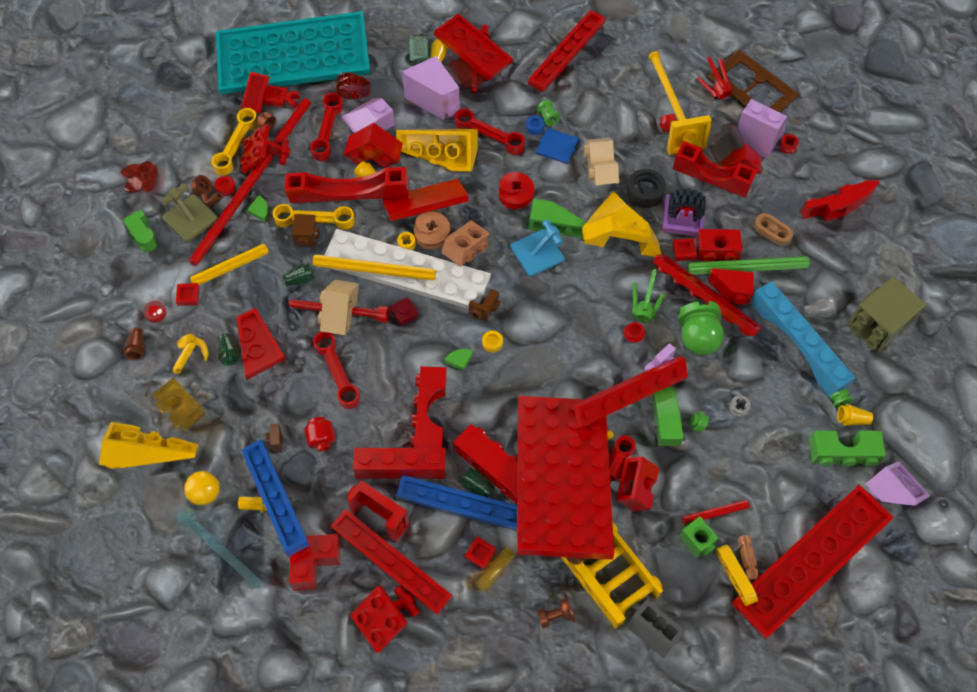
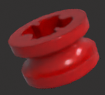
M786 134L782 137L779 148L786 154L794 153L799 140L795 135Z

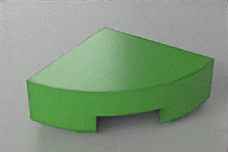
M259 195L247 210L248 214L265 222L268 218V207L266 201Z
M455 350L447 355L444 363L464 371L473 355V350Z

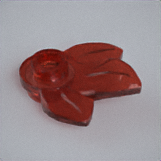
M146 161L140 165L131 164L122 169L120 173L129 179L125 186V191L130 193L138 192L141 189L146 193L151 191L156 185L157 166L152 162Z

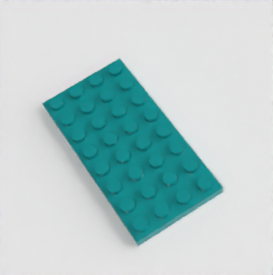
M363 11L216 31L218 90L220 95L244 92L250 71L269 76L268 86L278 87L371 74Z

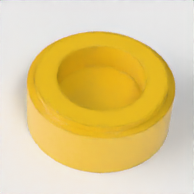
M488 331L482 337V346L487 352H498L503 346V337L497 331Z

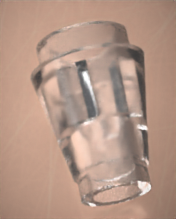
M825 297L807 306H803L805 318H827L837 313L833 298L828 299V297Z

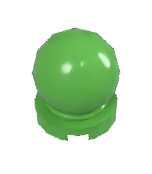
M699 301L681 307V313L677 315L678 322L683 326L681 339L685 347L696 355H710L718 350L724 340V329L719 321L721 318L720 306L712 301H709V305H699Z

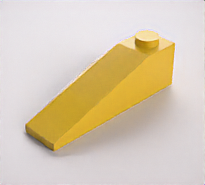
M478 129L396 130V139L403 143L401 152L428 160L430 163L441 165L451 171L471 172L473 170L478 150Z
M111 422L102 439L99 465L115 469L118 467L126 468L195 458L198 444L175 437L165 439L160 436V433L155 431L148 434L141 432V427Z

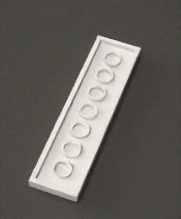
M336 229L324 255L435 269V280L342 269L334 270L469 309L468 304L471 300L481 304L491 278V273L463 265L460 267L450 261Z

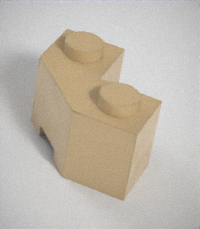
M610 138L586 140L583 152L584 157H587L589 180H592V183L595 185L619 183L618 163L614 160L613 140Z

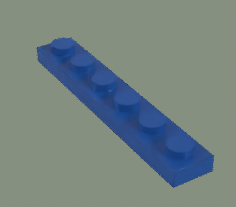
M260 439L241 449L287 556L289 557L310 546L263 441Z
M405 475L402 476L396 499L517 531V505Z

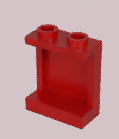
M362 480L357 486L354 485L349 490L347 500L351 513L356 516L363 506L367 507L387 521L385 525L388 538L397 543L409 526L407 510Z

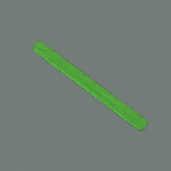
M808 256L690 262L687 269L692 275L710 274L712 268L745 272L808 268L810 261Z

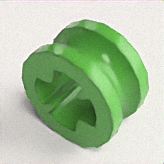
M848 389L837 391L830 396L831 401L835 402L833 404L835 408H839L841 405L845 406L853 401V398L848 396L850 393Z

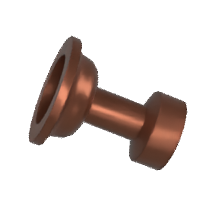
M564 595V599L560 601L559 608L547 612L544 608L536 610L543 629L549 627L550 621L560 617H564L566 621L576 623L567 595Z

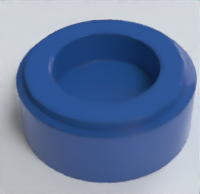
M531 116L526 120V130L529 134L539 135L543 133L545 122L542 117Z

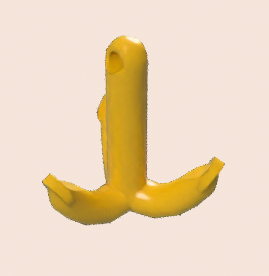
M186 334L177 341L178 348L184 349L172 369L174 374L181 372L196 345L200 347L204 361H207L209 355L208 347L202 339L197 338L193 334Z

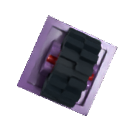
M682 188L680 192L675 190L670 195L666 194L662 232L697 237L699 229H704L705 195L702 192L697 193L698 190L696 189L691 191V188H687V191H684Z

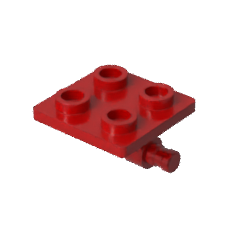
M265 124L260 129H257L243 143L244 154L241 158V172L244 174L262 161L266 155H278L280 158L279 164L286 165V160L290 156L289 140L282 139L280 146L268 140L269 125Z
M377 586L351 613V618L376 653L381 652L408 624L399 611L403 608V610L409 611L411 617H415L420 613L415 607L413 597L410 593L404 592L401 586L396 587L393 591L399 599L394 602L382 586Z

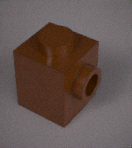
M295 214L292 228L294 245L300 247L315 246V241L320 236V228L317 225L316 216L311 214Z

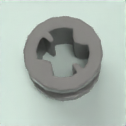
M743 395L735 396L729 404L730 412L738 417L746 415L751 407L749 399ZM737 402L738 404L740 402L744 404L743 410L741 408L738 410L735 407Z

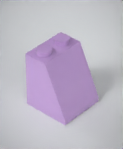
M437 56L402 71L404 96L407 100L442 120L455 116V113L460 109L459 87Z
M751 99L742 112L733 142L739 145L746 143L759 155L768 158L785 131L787 116Z

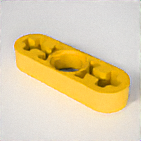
M726 544L716 548L718 559L744 605L748 606L757 602L755 590L730 547Z

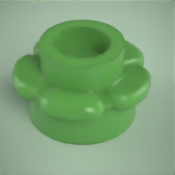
M703 411L694 413L689 422L692 426V431L703 432L708 424L709 417L704 415Z

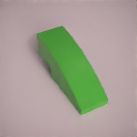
M667 387L652 394L658 446H681L684 438L678 401L674 387Z

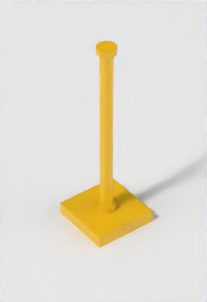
M654 51L650 53L649 60L654 64L678 121L671 122L667 145L668 154H677L683 141L705 149L712 122L710 116L685 118L661 64L659 52Z

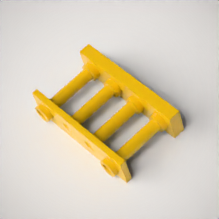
M613 522L615 546L613 560L622 555L630 566L606 584H599L595 579V573L613 560L598 559L590 566L588 564L585 566L583 562L579 565H574L566 557L561 558L613 627L617 629L626 619L624 616L625 611L650 593L656 599L659 598L663 589L660 580L648 572L618 534V528ZM637 574L645 585L621 603H614L609 597L610 592Z

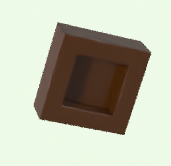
M279 423L270 424V432L266 433L267 446H271L273 453L283 452L282 430Z

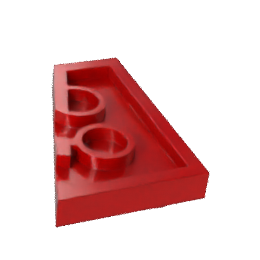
M256 308L236 317L246 380L285 361L282 351Z

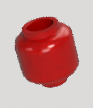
M316 417L309 420L304 428L308 447L317 449L318 452L330 449V445L336 440L333 424L331 421L326 420L325 417Z

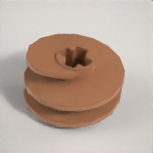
M434 211L422 213L415 221V241L424 249L434 250L441 248L444 245L445 238L450 235V223L441 213Z

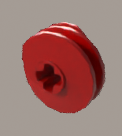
M511 172L504 175L500 181L498 194L501 204L513 210L527 207L534 197L533 181L527 175L520 172Z

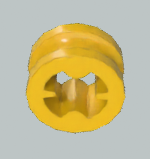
M403 232L398 236V247L412 251L415 249L416 241L412 233ZM410 240V244L404 245L403 241Z

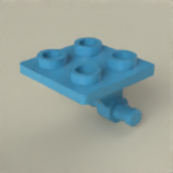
M545 220L542 223L545 229L510 244V249L529 277L564 262L565 258L557 247L562 245L564 241L560 238V232L557 227L551 225L549 220Z

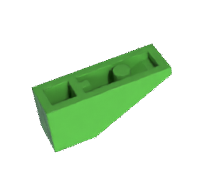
M533 199L529 230L540 231L545 229L542 223L545 220H549L551 225L557 227L560 235L583 238L582 228L586 223L584 220L554 202L545 199Z

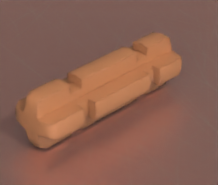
M743 535L738 538V545L741 548L740 554L743 569H746L744 573L748 580L752 582L759 578L758 569H755L757 563L754 549L751 547L752 539L749 535Z

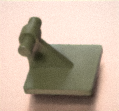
M183 183L181 186L169 190L166 197L161 199L164 206H167L172 201L175 204V207L165 213L162 219L188 243L213 225L218 217L194 194L182 201L180 199L181 195L188 191V187Z

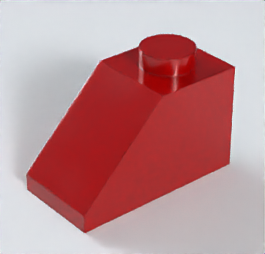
M712 268L708 277V283L728 302L738 305L749 304L754 293V272Z

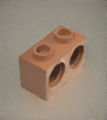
M471 220L445 238L442 254L461 267L466 262H471L478 253H483L487 249L490 233Z

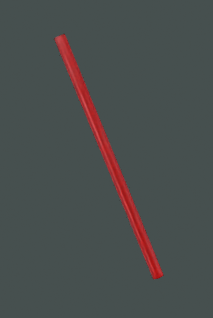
M303 98L273 140L274 143L281 146L282 139L288 138L310 107L311 102L308 99ZM266 155L262 161L256 164L188 260L192 265L198 266L275 155Z

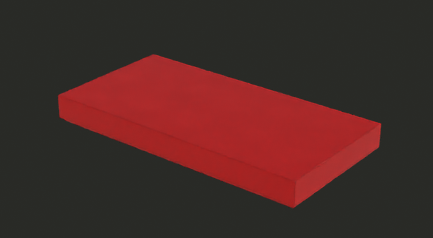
M459 13L434 31L433 35L488 81L513 62V58Z
M459 179L409 191V197L382 198L383 206L390 221L469 201L468 194Z

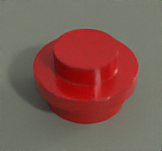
M632 322L625 327L624 337L629 342L638 343L644 339L645 329L640 323Z

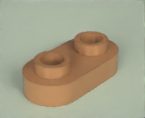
M767 213L756 217L754 228L759 234L779 246L789 244L793 236V231L789 226Z

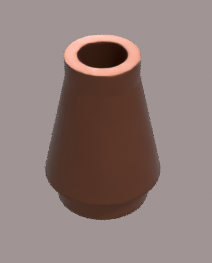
M132 328L130 330L129 337L124 346L123 352L129 360H140L146 353L143 330L140 328Z

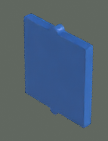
M547 128L543 138H540L536 154L568 164L572 154H575V147L579 138Z

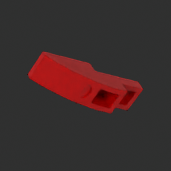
M878 179L872 181L865 180L858 184H846L840 187L837 195L831 194L824 198L809 199L802 208V217L806 219L822 215L826 222L845 216L862 206L873 195L879 181Z

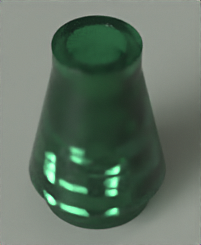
M302 263L282 275V278L287 287L311 283L315 276L310 264L304 265Z
M223 333L218 337V359L223 365L231 366L239 361L240 352L231 339V335Z
M471 467L460 481L464 488L487 498L495 488L477 469L474 470Z

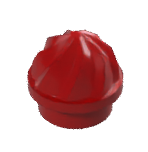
M675 114L661 116L659 126L663 132L670 133L671 122L678 121V119H676Z

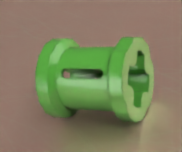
M545 100L538 105L537 111L539 114H542L547 126L554 125L560 120L561 116L553 108L551 100Z

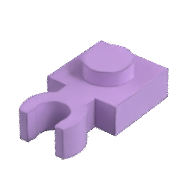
M669 343L655 356L652 362L645 366V371L674 359L673 356L676 348Z

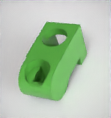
M142 210L123 219L127 229L141 250L150 252L157 247V240L153 231L146 228L149 226V223Z

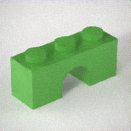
M814 431L809 438L812 464H820V466L842 464L849 467L856 464H865V466L872 467L878 465L886 456L882 431H859L853 438L854 447L842 445L838 439L837 431Z

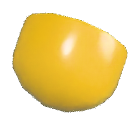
M195 472L188 477L184 484L185 496L194 505H208L216 500L220 492L219 481L209 472Z

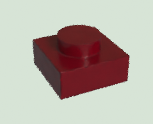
M408 297L390 306V311L400 326L419 316L418 311Z

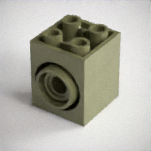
M893 276L881 287L877 286L864 297L847 326L854 334L862 338L869 348L874 349L879 354L914 323L926 304Z

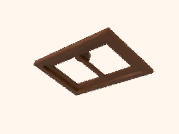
M738 50L723 62L726 73L739 62L756 73L754 77L755 82L744 91L729 81L733 88L731 95L745 106L752 99L747 93L756 85L763 84L765 81L784 94L769 107L779 113L800 95L741 50ZM719 66L716 69L721 79L724 80L721 68ZM712 71L707 77L713 82H717Z

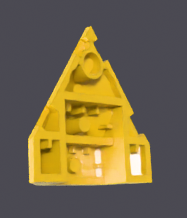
M614 191L582 228L584 244L604 247L608 238L612 236L638 241L641 255L656 257L661 254L658 239L649 223L632 210Z

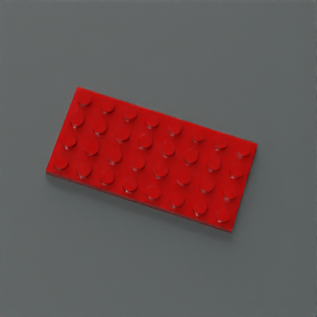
M518 395L517 555L609 560L614 558L607 418L605 416L583 427L578 425L573 404L584 399Z

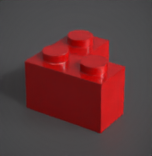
M373 122L348 136L344 156L358 165L363 161L366 162L372 159L380 166L388 168L399 162L403 143Z
M338 534L306 536L310 546L290 556L289 584L293 590L317 589V566L340 565L341 542Z

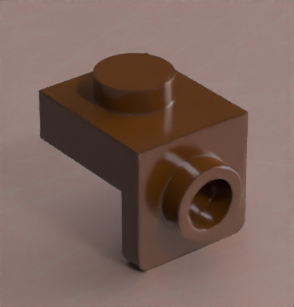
M491 289L482 305L471 300L468 304L471 316L478 320L488 321L493 312L496 313L501 303L499 301V292Z

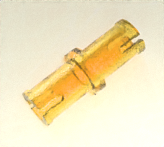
M503 547L494 561H490L487 564L486 571L475 582L476 586L482 591L488 592L497 578H501L504 575L505 568L516 557L514 552L507 547Z

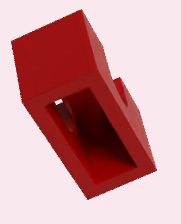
M643 456L625 458L616 500L632 511L651 510L654 498L651 490L652 486L657 482L659 467ZM631 479L634 481L632 490L630 489Z

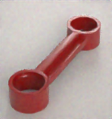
M328 93L323 98L325 113L318 139H315L310 144L311 155L316 161H325L331 155L330 135L336 115L343 110L342 97L337 93ZM333 101L339 103L336 106L327 105L328 103ZM319 147L326 148L324 152H315V149Z
M467 108L459 109L455 113V125L458 129H478L479 133L504 144L506 151L513 155L520 154L524 150L525 138L521 133L511 132L507 134L475 119L474 113ZM462 117H467L471 119L468 122L459 121V119ZM519 141L521 144L518 146H512L509 144V142Z
M322 331L317 333L313 339L314 347L319 355L324 356L337 385L339 404L345 409H353L360 402L359 390L356 386L350 384L335 352V338L332 333ZM322 339H330L332 341V344L327 348L318 347V343ZM348 391L356 394V398L351 402L341 400V396Z

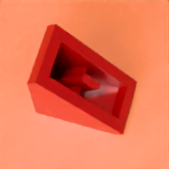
M746 143L721 154V166H734L740 162L758 169L756 174H761V156Z

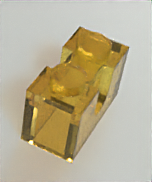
M174 378L152 394L157 401L154 403L155 407L162 414L164 412L170 415L168 420L175 428L180 426L185 432L206 415L201 405Z

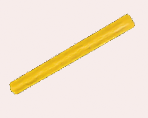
M314 255L312 261L313 266L425 280H435L436 270L430 268Z

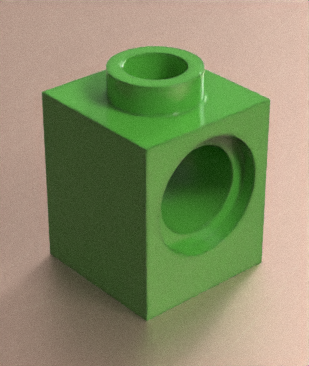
M701 517L685 527L679 535L680 539L696 558L702 554L707 556L716 549L715 543L718 537ZM695 536H702L705 539V543H699Z

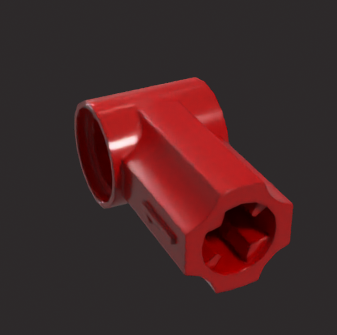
M630 436L619 437L609 456L610 481L619 483L625 458L633 457L636 445ZM626 445L630 451L622 452L619 446Z

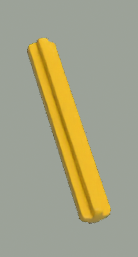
M261 244L191 276L190 280L192 283L201 285L268 254V248L265 244Z

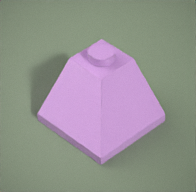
M372 98L341 116V119L353 133L373 122L385 131L395 125L394 112L382 98Z
M899 461L886 466L866 483L871 495L876 499H880L881 502L915 506L930 497Z

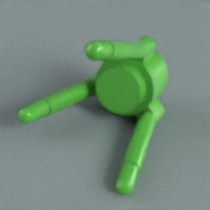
M656 269L652 271L645 301H641L640 304H638L637 283L633 282L632 315H635L634 318L639 322L648 323L654 320L655 314L665 296L662 293L654 307L649 302L657 272Z

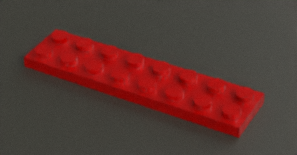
M858 485L751 584L757 595V602L745 606L740 596H738L731 604L766 640L894 517L863 487Z

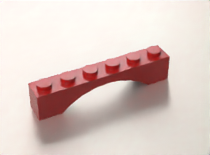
M406 167L384 168L372 175L351 179L325 178L306 172L286 173L284 191L290 203L409 197V176Z

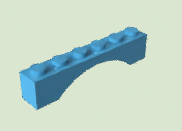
M771 281L756 290L750 302L763 319L778 326L797 345L808 361L817 383L830 397L837 391L848 389L855 376L774 282Z

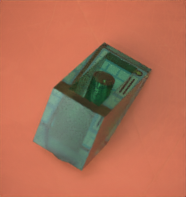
M427 34L409 35L410 60H414V63H422L425 59H429Z

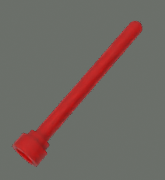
M289 301L291 308L322 311V304L319 302ZM389 306L375 307V309L354 307L352 315L374 317V320L380 323H387Z

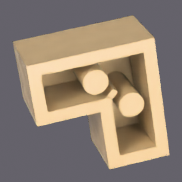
M334 280L321 292L320 303L322 304V311L318 315V324H321L320 331L340 335L347 334L350 330L352 309L357 304L358 283Z

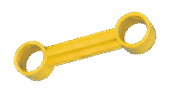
M244 108L238 112V125L223 152L213 156L211 162L215 173L224 176L232 172L234 168L232 159L246 133L257 127V115L253 109ZM246 117H252V118H253V119H252L251 121H249V122H243V121H242V120H243L244 118H246ZM222 161H227V162H229V163H228L226 166H224V167H218V166H217V164H218L219 162H222Z
M280 204L273 210L275 223L283 228L293 224L295 214L315 215L317 223H332L341 230L350 229L355 223L353 210L346 206L339 207L334 212L293 210L287 204ZM281 213H290V216L286 219L277 218ZM341 215L351 216L349 220L344 222L337 220Z

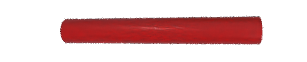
M742 500L681 517L683 525H688L699 517L707 520L749 508V503L747 500Z

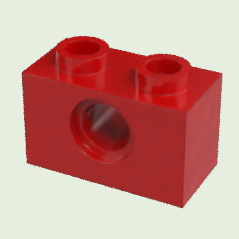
M699 229L696 237L697 261L739 260L742 253L740 230Z

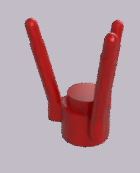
M707 57L717 79V82L713 85L714 90L700 77L697 80L712 94L714 99L717 97L719 100L725 99L732 94L733 88L729 83L722 58H719L718 61L724 80L721 79L712 59Z

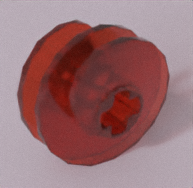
M343 72L336 78L337 94L342 98L363 99L371 93V82L364 77L350 72Z

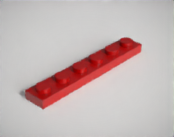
M590 10L529 77L528 84L544 93L604 25L606 18Z
M665 254L656 256L653 263L657 265V269L660 272L668 273L673 277V281L676 284L688 288L692 296L698 299L701 298L706 302V305H709V301L717 303L720 306L723 319L740 327L739 330L744 335L754 337L762 330V326Z
M678 356L573 404L577 424L581 427L586 426L688 378L686 359Z
M347 509L331 524L330 527L334 532L435 615L438 616L452 599V594Z

